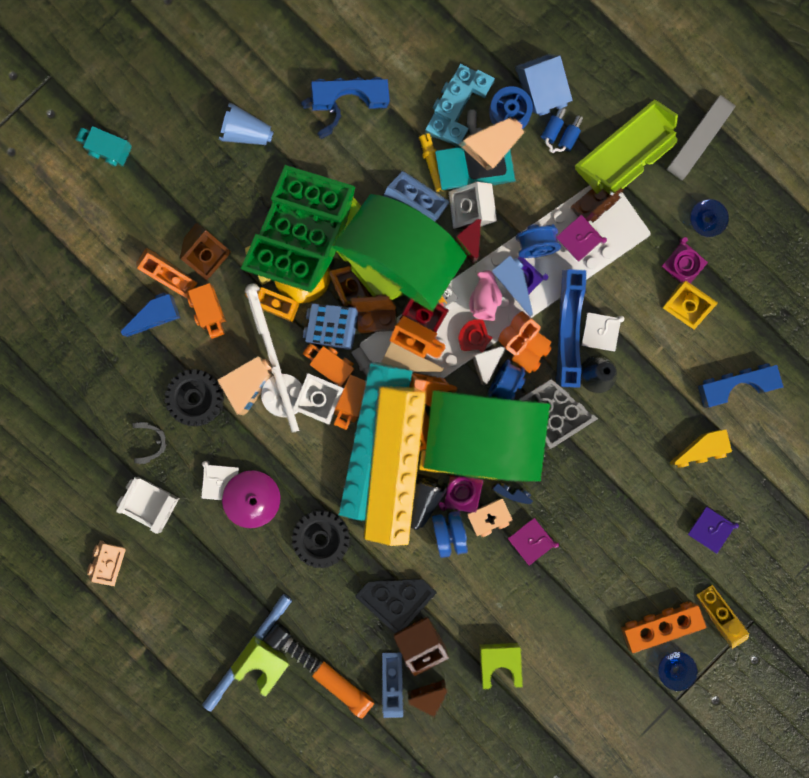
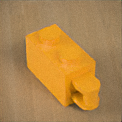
M261 287L260 291H257L262 310L293 322L300 305L297 301Z

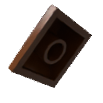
M196 223L184 237L179 258L205 280H208L231 251L206 229Z

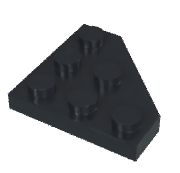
M424 579L368 581L355 597L394 633H397L409 625L435 596L437 591Z

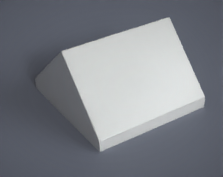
M499 347L475 355L472 358L482 385L488 383L505 348Z

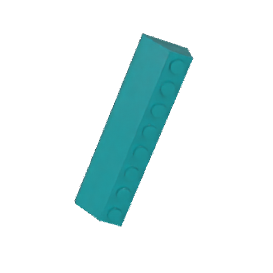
M379 362L370 363L339 512L340 516L356 520H366L379 388L410 387L413 370Z

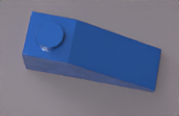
M166 293L156 295V299L151 300L122 329L121 334L128 337L180 318L173 296Z

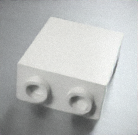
M141 477L131 479L126 486L127 492L125 496H121L117 502L118 509L116 512L123 513L150 527V530L156 534L162 532L179 498Z

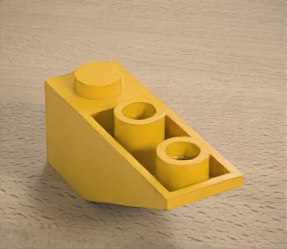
M727 429L700 435L677 455L670 464L681 468L689 466L691 461H696L697 464L707 462V458L713 456L715 459L727 457L726 453L732 452Z
M713 585L696 595L731 649L748 639V631Z

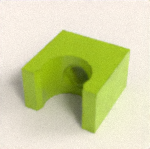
M253 636L231 666L234 678L239 681L252 669L263 670L262 675L257 679V686L260 693L267 696L289 663L285 654Z
M481 644L480 665L483 689H490L491 674L494 670L501 667L511 670L515 687H523L521 648L519 644Z

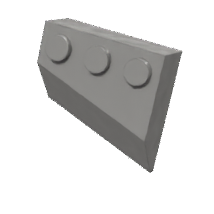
M552 379L518 399L550 403L545 450L552 449L598 419L589 413L583 405L570 397Z

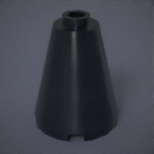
M595 355L587 358L582 363L581 384L588 391L603 393L614 386L617 380V369L609 358Z
M418 474L415 481L410 528L418 530L425 526L447 491L448 486L445 483L440 485L438 484V479Z

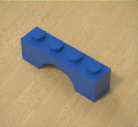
M375 77L371 80L354 78L350 81H345L342 78L333 81L317 79L311 82L312 111L331 110L334 102L339 97L348 94L361 98L366 103L368 109L387 108L390 102L388 79H382L381 77Z
M770 363L759 365V370L752 371L751 368L739 371L740 375L733 376V373L722 375V380L715 381L714 378L704 380L703 385L698 386L703 407L708 408L727 403L730 391L739 383L751 385L758 393L783 388L778 366H770Z

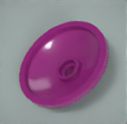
M255 470L241 472L232 477L224 488L222 495L223 509L227 517L238 526L244 528L261 527L271 521L279 509V488L275 481L263 472ZM255 498L256 503L250 504L249 500Z

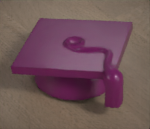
M582 215L556 236L558 241L578 262L598 244L604 245L607 242V238L602 237Z
M683 237L679 240L680 245L661 267L680 283L686 280L691 284L708 262L686 244L688 239Z
M451 475L445 503L440 502V509L442 511L454 509L477 513L483 480Z
M535 518L508 538L528 565H531L552 547H559V543L552 541Z

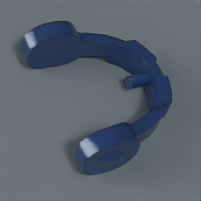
M311 97L301 102L303 109L312 107ZM334 102L332 109L329 110L330 113L335 111V121L317 133L319 139L332 134L333 129L341 119L340 109L337 107L336 102Z

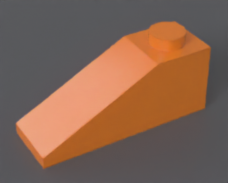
M147 247L136 262L137 269L185 298L189 296L188 291L194 289L197 284L191 277Z

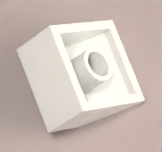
M475 182L449 191L453 229L467 228L477 219H481V226L497 221L492 184Z
M307 374L293 410L330 425L344 388Z

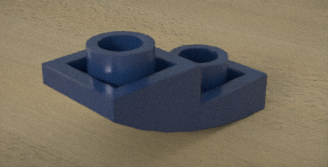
M503 482L500 485L495 483L491 488L513 501L525 504L533 502L530 499L531 494L523 488L521 490L515 489L512 494L510 493L511 488Z

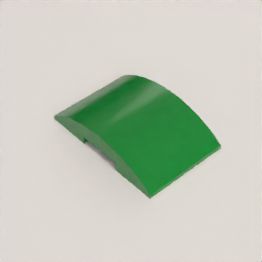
M285 165L271 197L273 202L259 235L255 234L241 269L311 293L321 281L335 255L336 250L332 246L345 229L355 187Z
M374 194L368 196L332 246L334 250L364 269L369 266L401 286L400 292L430 311L434 310L467 257L457 241L435 221L402 202Z
M433 390L424 468L481 478L541 481L550 403Z

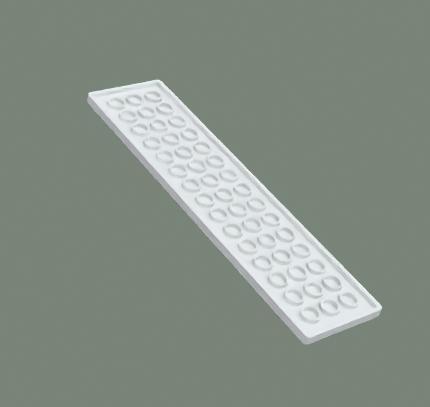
M589 185L534 224L539 225V227L555 225L558 229L556 236H558L578 218L570 207L592 188ZM623 193L619 195L621 199L608 211L604 212L594 223L589 221L591 226L602 237L607 238V242L604 245L598 244L579 262L558 239L557 243L561 245L559 251L543 257L525 258L540 274L544 275L546 273L549 277L548 280H543L529 294L533 311L531 318L561 298L562 270H587V280L650 236V231ZM516 236L450 282L449 285L458 299L445 307L449 309V312L436 332L438 334L435 338L444 343L445 350L439 358L429 354L425 356V359L445 369L443 372L413 371V373L445 378L470 361L475 355L481 353L479 350H461L458 336L462 327L468 321L478 319L473 316L469 307L470 297L479 282L477 273L494 270L509 256L513 259L518 258V252L521 249L520 243L516 241ZM496 276L495 280L502 294V302L500 306H497L495 321L484 320L488 335L493 337L485 349L498 341L500 333L510 326L512 319L519 312L524 311L526 313ZM401 315L397 317V323L400 321ZM393 331L376 332L360 343V347L370 361L382 363L381 361L391 344L389 340Z

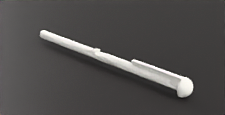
M249 284L245 288V294H247L258 333L262 334L272 366L271 371L276 379L291 432L299 431L258 298L257 291L260 288L256 284Z

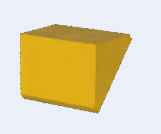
M685 280L677 286L663 306V309L692 329H695L718 302Z

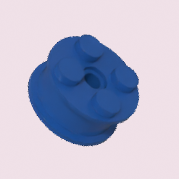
M514 86L502 88L494 95L491 101L489 115L492 124L496 125L510 118L511 120H517L522 125L521 129H523L528 124L532 114V100L528 93L521 88Z
M534 224L528 226L527 230L518 233L516 241L520 243L521 250L518 252L519 256L522 258H538L559 251L561 245L557 243L556 234L558 229L555 225L539 227V225Z
M507 359L494 377L488 391V397L514 399V393L517 388L521 389L525 382L523 378L525 368H518L510 364V360Z

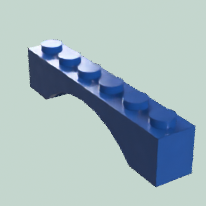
M562 270L556 383L560 387H580L579 335L587 270Z

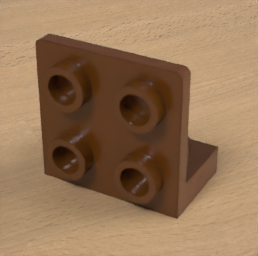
M620 188L613 195H609L605 189L598 194L591 189L570 208L578 217L582 215L588 222L594 223L604 212L608 211L621 199L619 195L624 190Z
M379 294L375 297L357 296V298L351 299V304L358 311L359 333L394 331L397 325V308L389 296Z

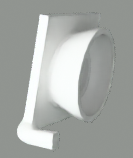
M587 313L581 346L615 352L620 322L624 321V317L619 316L616 318Z
M203 461L202 498L222 500L226 484L232 477L238 474L239 468L209 465V461Z

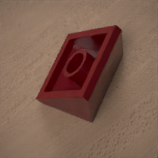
M481 219L475 220L456 236L457 243L467 255L466 258L471 264H476L478 260Z
M410 299L400 320L405 316L437 332L449 309L437 303L434 310L430 311L418 302Z

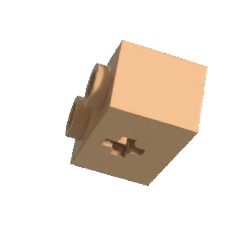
M503 498L477 508V513H466L477 536L481 535V537L491 534V530L496 527L502 529L510 525L509 521L512 520ZM487 514L495 516L492 519V523H490L489 521L485 522V519H487Z

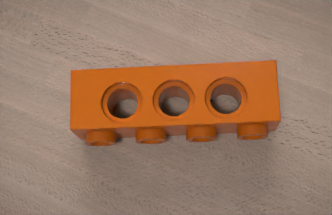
M689 601L680 604L679 608H667L662 610V614L656 616L655 614H650L643 617L644 620L630 621L625 624L626 626L621 627L629 651L636 653L705 629L706 625L699 606ZM684 615V622L682 624H678V617ZM666 621V628L659 630V624ZM648 628V634L641 637V630Z

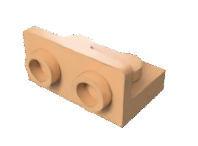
M99 541V544L95 545L93 550V564H89L87 575H89L91 582L115 586L126 549Z

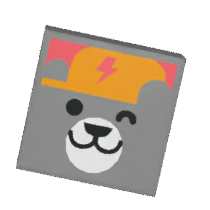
M450 285L438 302L444 307L458 299Z

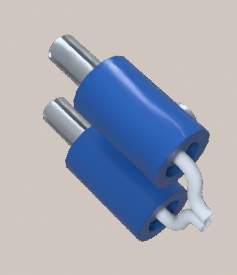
M560 108L556 116H551L541 135V138L545 140L546 145L550 148V152L571 151L581 132L578 127L583 120L582 117L577 116L573 125L569 124L558 144L561 149H553L549 143H554L564 124L562 117L566 109Z

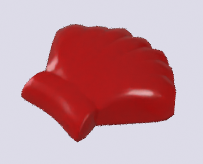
M481 319L468 321L462 327L458 336L461 350H479L482 353L493 339L492 336L488 335L484 320Z

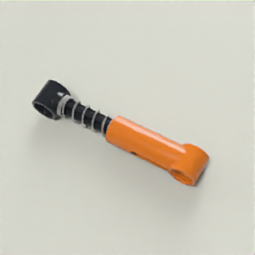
M277 623L265 637V641L278 651L282 649L285 653L291 654V658H296L297 663L301 662L304 665L303 667H307L310 670L309 672H313L312 677L345 703L357 717L363 719L375 704V701L367 693L357 689L324 661L322 663L318 662L316 657L313 658L310 655V652L304 651V647L298 646V642H293L291 632L283 625Z

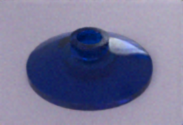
M706 199L694 206L691 211L690 221L693 229L698 234L704 237H715L726 229L729 222V214L721 202L714 199ZM705 217L710 218V223L705 221Z
M676 651L663 657L659 664L658 674L661 682L670 690L684 691L695 683L698 669L692 657L684 652ZM674 667H679L677 673L673 672Z

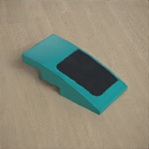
M462 148L435 151L441 190L461 188L475 182L492 185L515 182L510 149L496 166L490 170L482 167Z

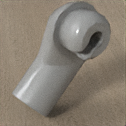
M475 110L467 112V127L470 136L482 131V128H476L477 112Z

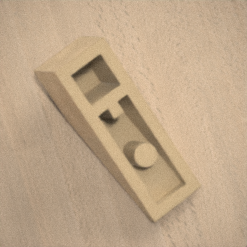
M391 342L381 361L383 364L417 372H443L445 369Z

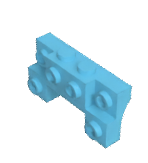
M460 64L451 81L445 83L441 92L443 93L441 100H436L433 106L435 110L434 115L425 133H429L432 137L446 141L459 148V144L468 132L467 127L457 123L459 116L472 92L486 98L487 92L491 85H493L495 78L480 70L476 72Z

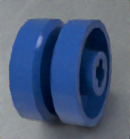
M459 511L449 512V525H446L442 514L432 516L440 558L451 555V543H453L455 552L458 555L467 553L466 532Z

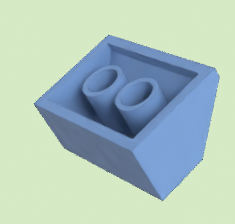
M404 171L387 187L383 195L418 210L436 223L450 203V201Z

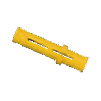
M428 133L426 136L425 134L421 135L419 140L424 152L422 155L423 158H426L435 191L439 192L441 185L435 155L437 149H434L431 135Z

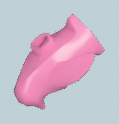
M492 271L478 272L479 282L470 297V311L478 319L495 321L497 306H500L502 302L501 291L498 288Z

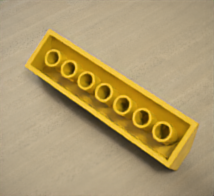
M379 388L364 529L365 540L390 546L408 545L426 394L418 388Z

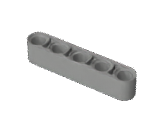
M720 95L666 170L682 181L736 105Z

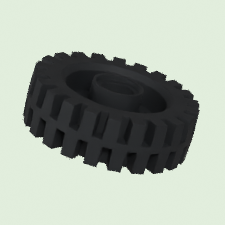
M192 369L180 372L171 379V383L168 384V389L165 391L166 408L170 415L176 421L187 426L208 424L219 415L223 407L224 392L220 383L214 376L202 370ZM193 393H197L199 396V400L196 403H192L190 399Z
M316 510L306 514L298 521L293 531L292 545L296 555L306 565L314 568H325L333 566L344 557L349 547L350 534L347 525L340 516L331 511ZM318 534L325 535L326 542L324 544L316 541Z

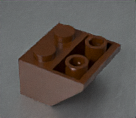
M428 617L394 634L401 654L414 676L449 658L444 642Z

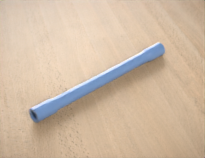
M285 594L280 597L271 613L255 633V637L260 640L264 639L277 619L292 602L290 597ZM231 667L202 704L206 710L212 711L222 698L223 693L234 680Z

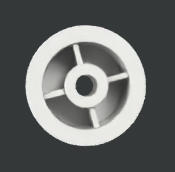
M282 374L293 409L302 389V384L295 377ZM272 376L262 388V402L270 413L279 417H287L275 376Z

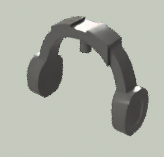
M145 422L132 423V428L155 430L161 437V440H156V443H162L160 450L156 454L144 458H135L134 463H148L165 452L167 444L163 431Z

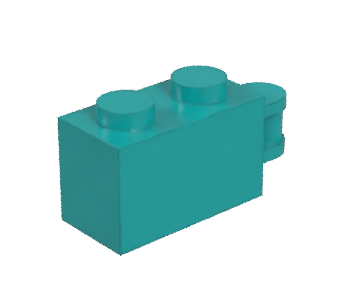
M93 126L90 131L80 128L75 139L77 142L84 144L83 147L88 151L89 156L95 159H99V157L104 158L106 163L115 167L117 164L124 166L132 148L128 141Z

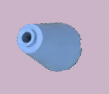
M228 104V107H231V111H226L221 128V133H224V137L220 136V141L266 145L267 142L271 143L274 132L270 130L271 126L236 105Z

